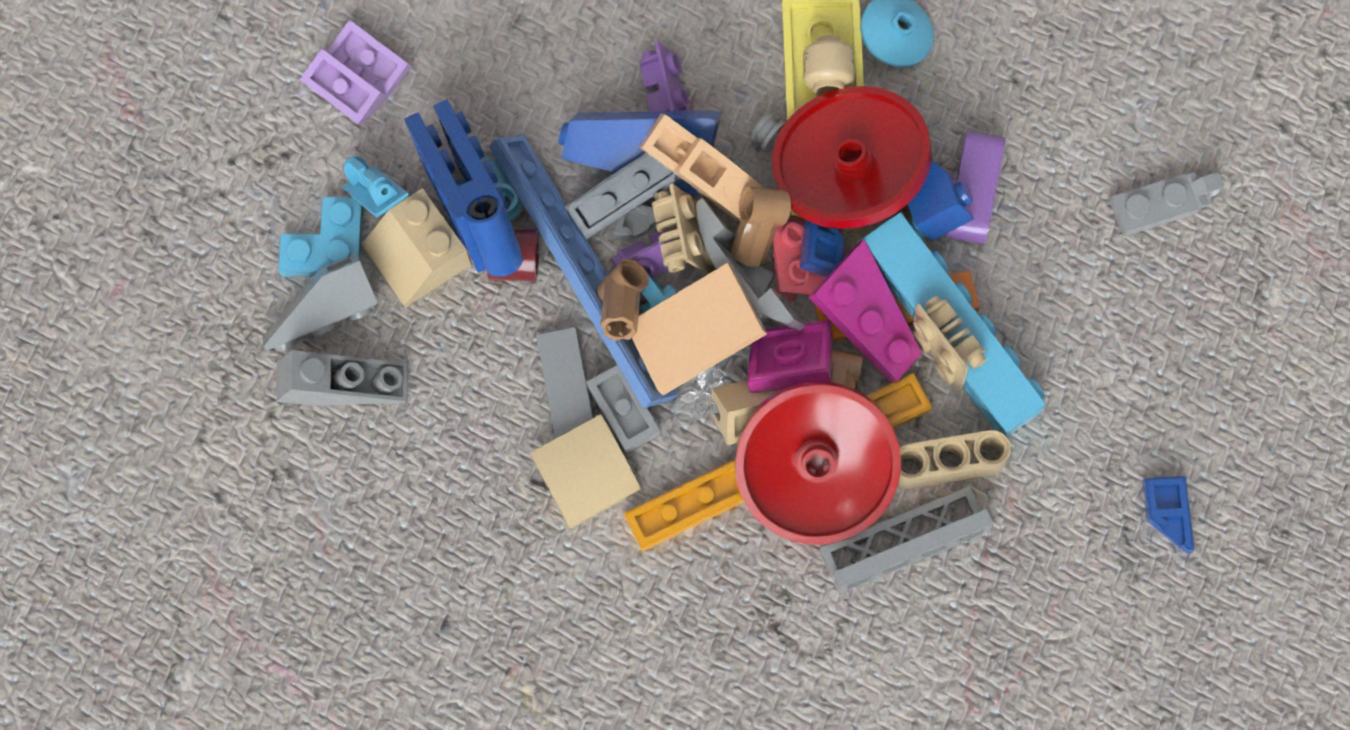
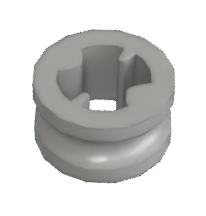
M769 112L753 130L750 141L754 144L757 142L761 143V149L764 152L770 151L774 147L775 141L785 122H776L775 115Z

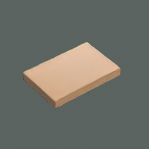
M726 263L638 316L637 333L632 339L658 392L665 395L765 336L767 333L733 267Z

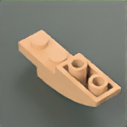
M660 114L638 146L697 189L700 195L739 223L741 221L739 201L743 190L749 186L764 188L701 138L695 137L665 114Z

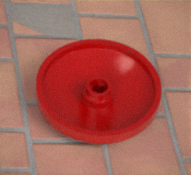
M868 86L846 87L814 98L799 108L788 119L775 141L772 153V171L778 190H786L789 193L791 209L803 219L828 228H858L880 222L892 216L916 196L929 174L932 161V145L924 119L909 101L894 92Z
M802 382L772 394L751 413L737 441L735 473L738 488L746 506L753 516L767 529L785 539L798 543L813 545L836 543L866 530L887 509L894 497L900 479V448L896 434L884 412L863 393L852 387L835 382Z

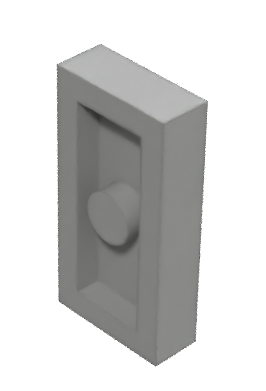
M618 365L585 382L587 389L625 454L661 435L660 429L647 408L643 409Z

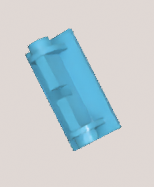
M352 156L345 160L344 173L349 182L343 185L342 189L376 218L383 213H387L389 209L409 196L408 192L374 165L369 168L362 157Z

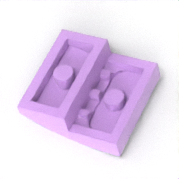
M349 20L327 51L324 49L319 51L300 78V81L361 125L396 89L412 68V65Z

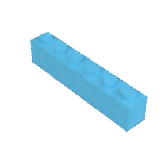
M900 212L866 235L861 241L865 240L888 287L913 320L916 306L920 304L924 311H927L928 309L925 304L931 298L938 295L941 300L946 299L956 312L958 317L955 320L961 318L963 324L956 331L946 337L947 340L963 329L968 328L971 332L965 339L973 335L985 349L983 355L987 361L975 370L971 365L967 366L969 369L963 389L992 428L1008 437L1042 413L1046 406V403L1043 401L1045 394L1033 378L1027 380L1018 368L1021 366V363L1015 352L1009 346L1003 348L994 335L997 332L989 318L984 314L979 316L971 306L972 297L967 289L960 282L955 284L946 273L948 266L942 256L937 251L930 252L922 241L925 239L924 234L915 225L914 220L910 219L907 221Z

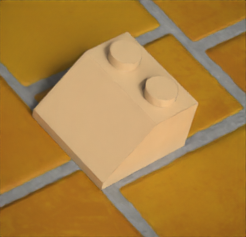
M423 188L389 209L361 244L405 308L471 265L465 247Z

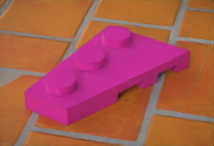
M865 240L858 242L810 294L809 298L890 383H893L902 377L922 352Z

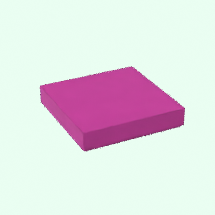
M831 320L805 323L806 326L801 331L788 326L765 329L767 334L751 343L747 381L750 393L783 389L808 381L831 382L833 346Z

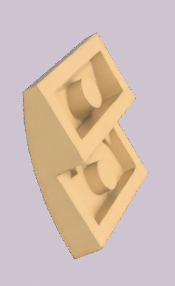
M601 414L529 452L569 529L641 491L627 460Z

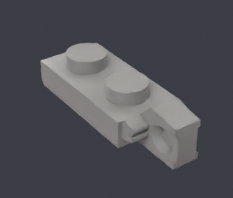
M1195 172L1188 173L1187 175L1184 173L1111 196L1110 204L1123 236H1128L1197 214L1199 209L1208 205L1207 198L1220 195L1225 185L1219 172L1202 176L1199 179Z

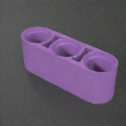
M966 131L956 182L963 181L971 192L973 202L969 206L974 220L947 233L945 238L985 245L1004 152L1005 137Z

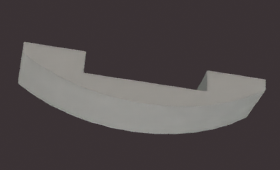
M701 198L696 202L699 230L708 255L716 269L729 263L733 267L754 309L783 325L801 331L806 325L786 298L771 288L762 294L738 261L733 259L726 245L735 238L736 232L716 206Z

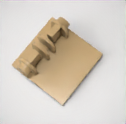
M670 184L671 195L669 192L657 193L654 196L655 201L652 203L657 231L663 233L658 237L659 242L663 244L660 245L663 264L668 266L669 272H679L685 269L684 263L688 262L708 275L716 269L708 255L699 230L696 202L698 201L674 184Z
M937 295L925 304L928 309L927 311H924L920 304L916 306L912 326L914 332L912 334L920 350L924 354L929 351L938 364L935 365V368L942 380L947 385L953 383L960 392L964 388L969 369L967 366L971 365L975 370L987 361L983 355L985 349L973 335L965 339L971 332L968 328L963 329L947 340L946 337L956 331L963 324L961 318L955 320L958 317L956 312L946 299L941 300Z

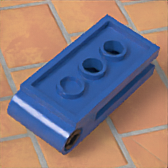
M448 99L433 105L454 161L466 181L462 185L457 176L452 177L451 175L456 169L446 148L438 150V147L442 146V142L434 125L425 126L418 112L404 118L424 170L477 272L486 270L490 275L497 277L514 273L522 265L523 254L506 211L509 208L500 188H496L494 185L499 181L490 161L481 162L485 155L477 137L473 135L468 138L467 134L471 133V129L463 112L455 113Z

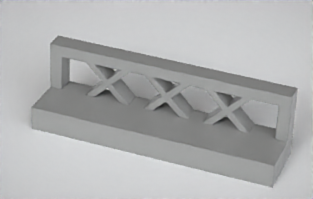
M968 486L873 525L851 538L820 547L819 551L840 595L990 532L993 522L987 509L981 511L971 487ZM965 499L972 515L955 522L944 519L949 505ZM943 508L940 517L932 514V512ZM922 517L937 523L935 530L915 538L907 534L911 521ZM905 524L902 532L893 529ZM883 532L899 538L897 546L880 553L869 550L874 536ZM868 539L865 548L856 545L857 543ZM845 548L862 554L859 562L839 570L832 556L833 553Z

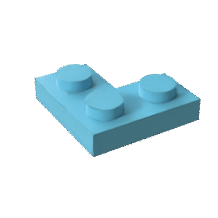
M322 197L320 234H281L278 269L280 275L313 277L320 268L356 253L361 262L364 207L352 197Z

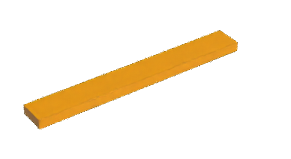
M914 373L866 395L884 412L893 430L931 412L933 408ZM735 459L625 512L624 517L641 551L643 552L744 503L737 484Z

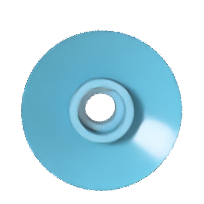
M873 0L862 14L860 32L863 42L870 53L879 61L893 67H911L921 62L930 52L934 40L932 23L923 8L913 0ZM898 22H900L901 24H903V25L905 26L906 30H905V29H902V28L898 25Z

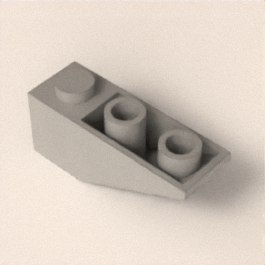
M357 253L324 266L315 273L263 335V345L266 351L273 348L276 351L286 350L298 343L297 338L311 332L313 336L324 334L335 328L334 323L346 317H349L350 320H356L372 312L371 307L377 305L378 302Z
M291 350L277 362L276 402L313 406L406 403L407 363Z

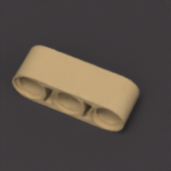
M996 430L903 445L900 447L901 461L905 459L915 460L921 470L916 474H907L901 470L898 486L904 489H915L995 475L1004 468L1011 452V445L1008 438ZM986 445L993 446L999 451L1000 458L995 461H989L981 455L980 448ZM945 452L954 453L959 457L961 464L954 468L947 467L940 461L939 456Z

